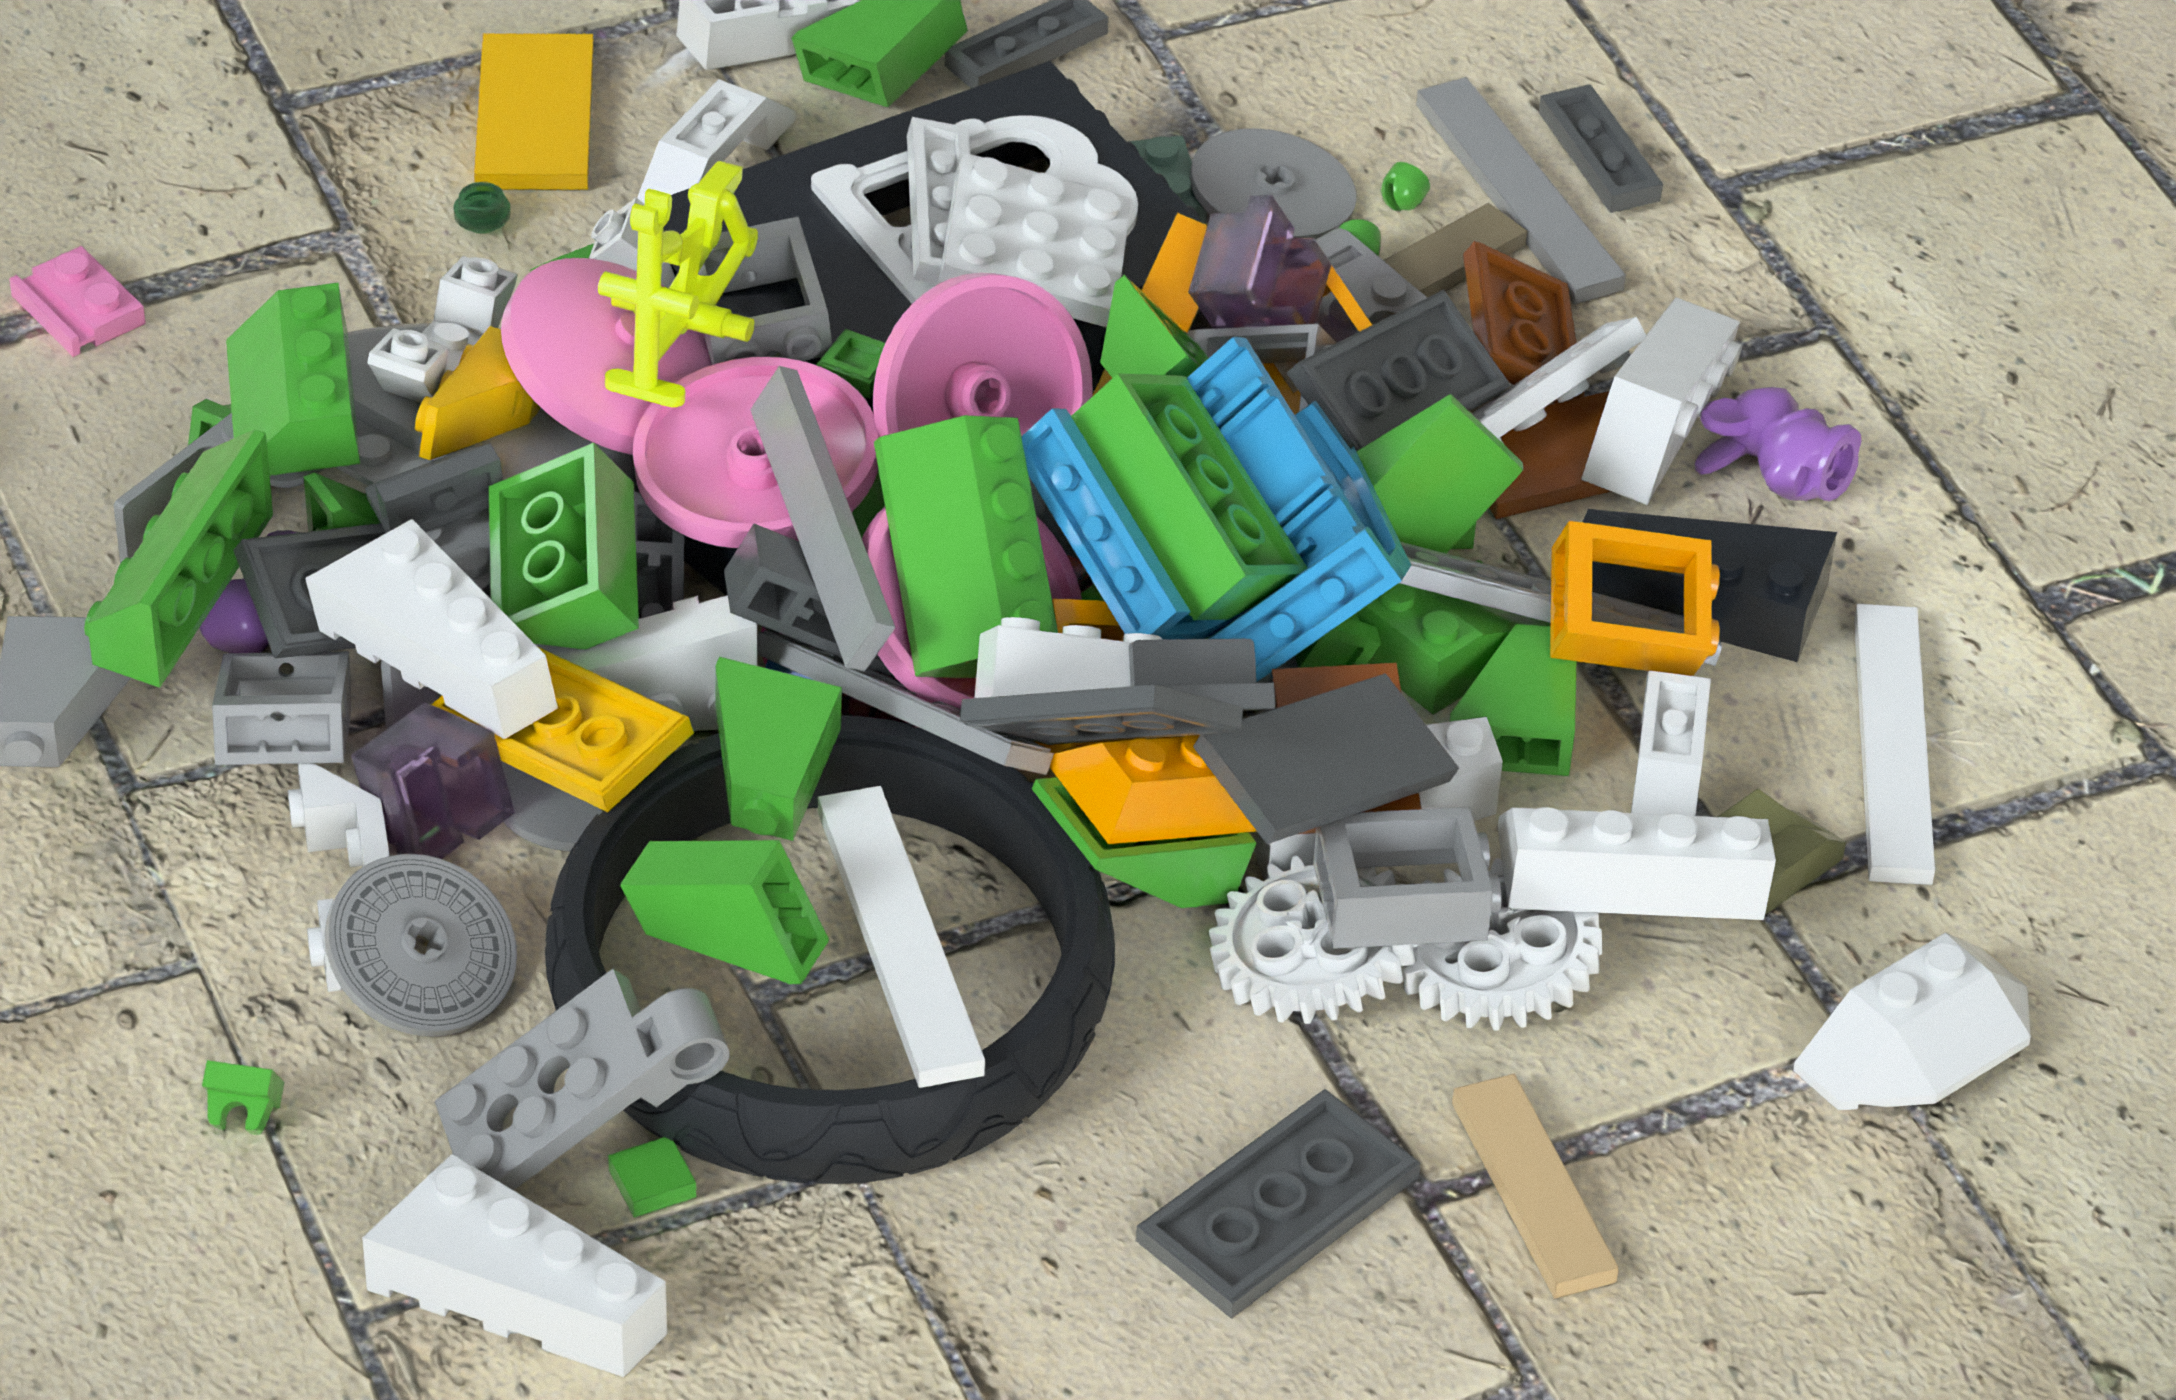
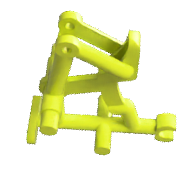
M717 161L699 183L690 187L688 199L691 205L688 225L682 234L676 231L663 232V227L669 221L671 214V194L648 188L645 191V205L635 203L632 206L630 215L631 229L638 231L637 277L633 279L605 271L601 275L598 284L599 295L610 297L612 306L633 311L635 314L633 372L618 368L608 370L605 373V388L667 407L682 406L685 403V388L679 384L658 379V361L680 334L683 335L689 329L719 338L727 336L745 342L751 339L755 325L754 319L733 314L730 309L716 306L743 259L752 256L758 240L757 229L748 227L738 200L734 195L742 180L743 167ZM724 219L734 243L714 274L710 276L698 275L701 267L720 239L722 221ZM663 262L680 266L679 272L669 288L661 286Z

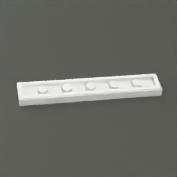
M1857 604L1854 626L1869 881L1932 885L1935 873L1918 610L1917 607Z
M881 786L818 796V815L918 1087L922 1088L984 1076L985 1058Z

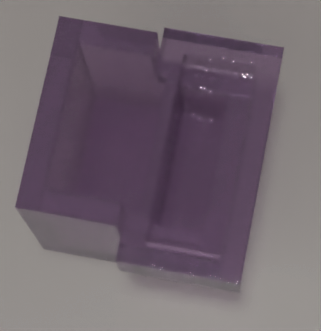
M1272 195L1250 196L1246 213L1210 215L1188 293L1214 329L1316 323L1332 264L1314 238H1293L1295 228Z
M423 702L351 755L360 788L381 799L387 841L396 847L398 855L418 854L443 859L464 843L462 833L480 840L515 813L494 732L426 702Z

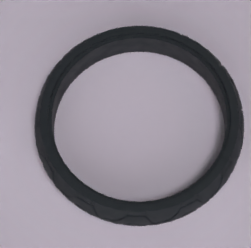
M841 715V730L807 809L818 808V796L881 786L891 814L914 818L942 827L988 851L1009 867L1027 885L1042 905L1052 923L1061 949V957L1053 977L1042 996L1029 1012L1006 1034L982 1050L985 1058L984 1076L922 1088L918 1087L915 1078L872 1088L821 1090L771 1085L720 1071L705 1081L686 1085L657 1107L640 1097L623 1111L649 1132L659 1138L665 1137L673 1140L682 1151L701 1160L740 1173L796 1183L815 1181V1184H848L903 1177L905 1173L912 1175L943 1166L951 1159L955 1161L984 1148L1005 1136L1023 1123V1118L1026 1116L1029 1118L1064 1084L1080 1064L1095 1038V1026L1101 1022L1105 1011L1115 968V934L1107 890L1104 882L1101 880L1100 871L1092 866L1032 790L1034 783H1029L1027 778L1016 769L1003 766L924 729L912 727V724L887 719ZM719 733L703 738L697 744L693 745L691 743L673 752L609 812L603 811L600 815L596 814L569 852L558 876L551 900L550 911H552V915L547 920L545 939L546 976L555 1010H558L607 973L599 954L603 937L613 914L625 897L620 884L649 841H692L709 831L731 823Z

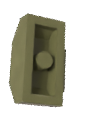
M1758 788L1717 816L1727 818L1743 816L1750 819H1768L1776 862L1765 915L1843 860L1846 841L1801 813L1786 809Z

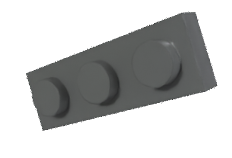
M1050 0L953 45L945 53V67L970 88H974L1051 61L1108 34L1109 17L1089 0Z
M1591 84L1541 95L1539 114L1610 213L1661 201L1663 183Z

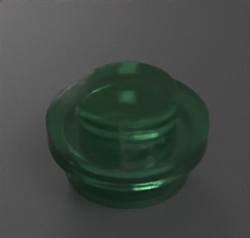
M476 182L465 186L460 191L459 198L455 201L453 207L454 219L457 224L466 230L479 234L490 233L501 228L509 221L511 216L510 202L504 196L503 190L489 182Z

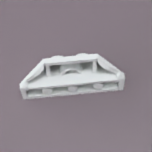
M1943 933L1852 988L1795 1061L1793 1071L1837 1110L1858 1109V1104L1882 1107L1935 1104L2029 1046L2031 1033L2027 986L1982 948L1950 934Z

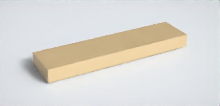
M1515 1073L1454 1088L1452 1105L1553 1298L1556 1299L1616 1283L1619 1267Z

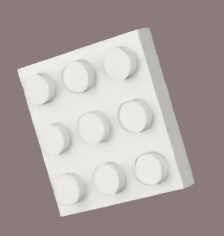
M962 152L956 169L939 283L972 273H995L1018 277L1042 287L1053 295L1066 308L1073 319L1107 327L1114 285L1122 275L1131 198L1115 194L1107 189L1089 187L1057 178L1048 173H1038L1001 163L993 158H983Z

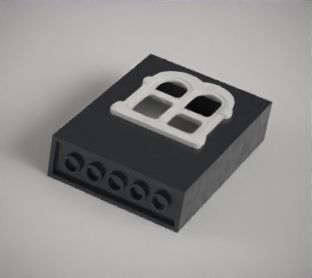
M1051 61L742 170V180L734 192L748 227L799 217L827 306L832 345L845 329L886 343L894 326L905 311L925 292L935 287V285L928 282L914 280L911 225L901 228L893 227L882 217L910 206L907 133L912 117L968 127L970 154L993 158L1001 163L1016 167L1044 158L1050 165L1046 171L1048 174L1093 188L1107 189L1115 194L1130 197L1131 203L1121 277L1125 275L1140 290H1142L1177 213L1203 223L1196 210L1190 205L1187 206L1170 188L1165 177L1160 173H1156L1145 162L1134 144L1126 141L1110 125L1106 115L1101 110H1096L1080 93L1076 83L1072 79H1067ZM690 188L671 194V214L669 221L663 227V232L676 231L682 234L687 229L691 205L688 199V190ZM723 219L722 232L728 231V228ZM1229 246L1224 253L1190 330L1226 328V317L1230 313V300L1228 297L1230 271L1233 269L1234 264ZM670 264L676 277L680 266ZM797 278L726 292L722 294L716 304L719 307L730 309L733 314L748 318L806 306ZM1074 319L1086 344L1092 371L1093 391H1095L1105 370L1100 362L1107 327ZM771 351L767 355L773 356L777 354L778 351ZM822 357L803 362L817 365ZM873 396L870 399L864 397L873 412Z

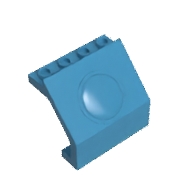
M1232 337L1187 378L1307 568L1365 528L1247 338ZM1052 408L1021 436L1030 479L1124 634H1151L1161 637L1162 640L1205 639L1247 611L1245 610L1227 620H1193L1192 616L1188 615L1191 611L1067 409Z
M1316 400L1295 414V417L1365 528L1207 638L1253 640L1255 646L1256 682L1271 673L1272 669L1281 666L1401 582L1412 566L1355 448H1349Z

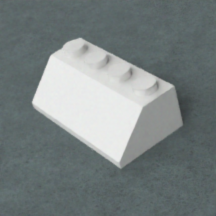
M1549 807L1538 809L1511 808L1499 816L1497 827L1508 909L1764 920L1776 862L1768 819H1750L1743 816L1730 818L1686 816L1678 813L1666 815L1622 813L1614 810L1602 812L1557 810Z

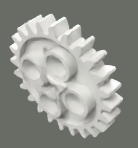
M1298 856L1292 857L1291 870L1282 872L1273 864L1267 865L1269 878L1265 881L1247 876L1245 882L1248 893L1230 891L1227 894L1230 909H1216L1215 917L1218 926L1209 929L1212 943L1210 948L1215 973L1219 974L1222 989L1224 991L1232 989L1237 1005L1251 1000L1254 1015L1260 1016L1271 1007H1275L1278 1022H1284L1293 1011H1301L1304 1024H1310L1316 1010H1325L1327 1016L1332 1021L1337 1020L1339 1006L1346 1003L1357 1012L1363 1011L1362 996L1368 994L1382 1000L1386 997L1383 981L1398 984L1403 982L1401 966L1414 965L1413 947L1420 946V944L1333 949L1314 866H1304ZM1375 867L1356 868L1361 887L1396 885L1394 874L1391 870L1376 875Z
M1495 858L1488 874H1497L1499 877L1501 909L1499 913L1490 914L1488 940L1420 944V946L1413 947L1414 965L1401 966L1405 993L1407 995L1419 993L1420 1008L1426 1010L1440 1003L1441 1020L1448 1021L1458 1012L1465 1013L1466 1028H1472L1480 1017H1489L1493 1030H1499L1504 1017L1510 1016L1514 1018L1521 1028L1526 1027L1527 1013L1532 1011L1549 1020L1552 1018L1551 1003L1553 1001L1568 1008L1572 1007L1573 990L1587 992L1590 989L1589 974H1598L1600 970L1599 955L1602 954V929L1599 928V913L1508 909L1502 860ZM1449 868L1444 870V882H1462L1461 877ZM1425 880L1424 882H1422V884L1434 882Z

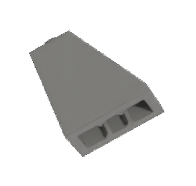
M7 617L0 658V766L60 767L131 679L130 677L92 665L89 637L84 632L86 617Z

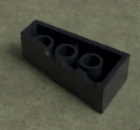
M1596 509L1587 510L1582 521L1583 523L1711 540V564L1718 565L1720 573L1718 591L1715 599L1712 601V619L1719 622L1720 642L1798 662L1828 586L1837 532ZM1592 561V592L1684 616V574Z

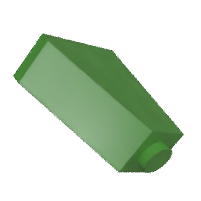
M860 0L799 30L791 38L804 81L888 108L968 31L961 0Z
M1515 624L1450 713L1449 722L1487 717L1503 760L1502 771L1569 776L1575 735L1577 661L1550 658L1551 626Z
M719 657L715 665V708L732 826L748 829L759 835H771L791 841L794 840L841 730L842 687Z
M780 840L649 841L620 884L646 935L788 984L803 983L829 942V938Z

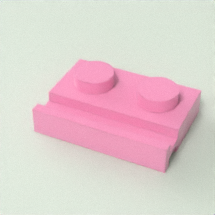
M82 246L33 267V275L21 279L15 275L9 278L12 297L73 357L81 354L80 347L92 342L95 346H98L146 324L144 306Z

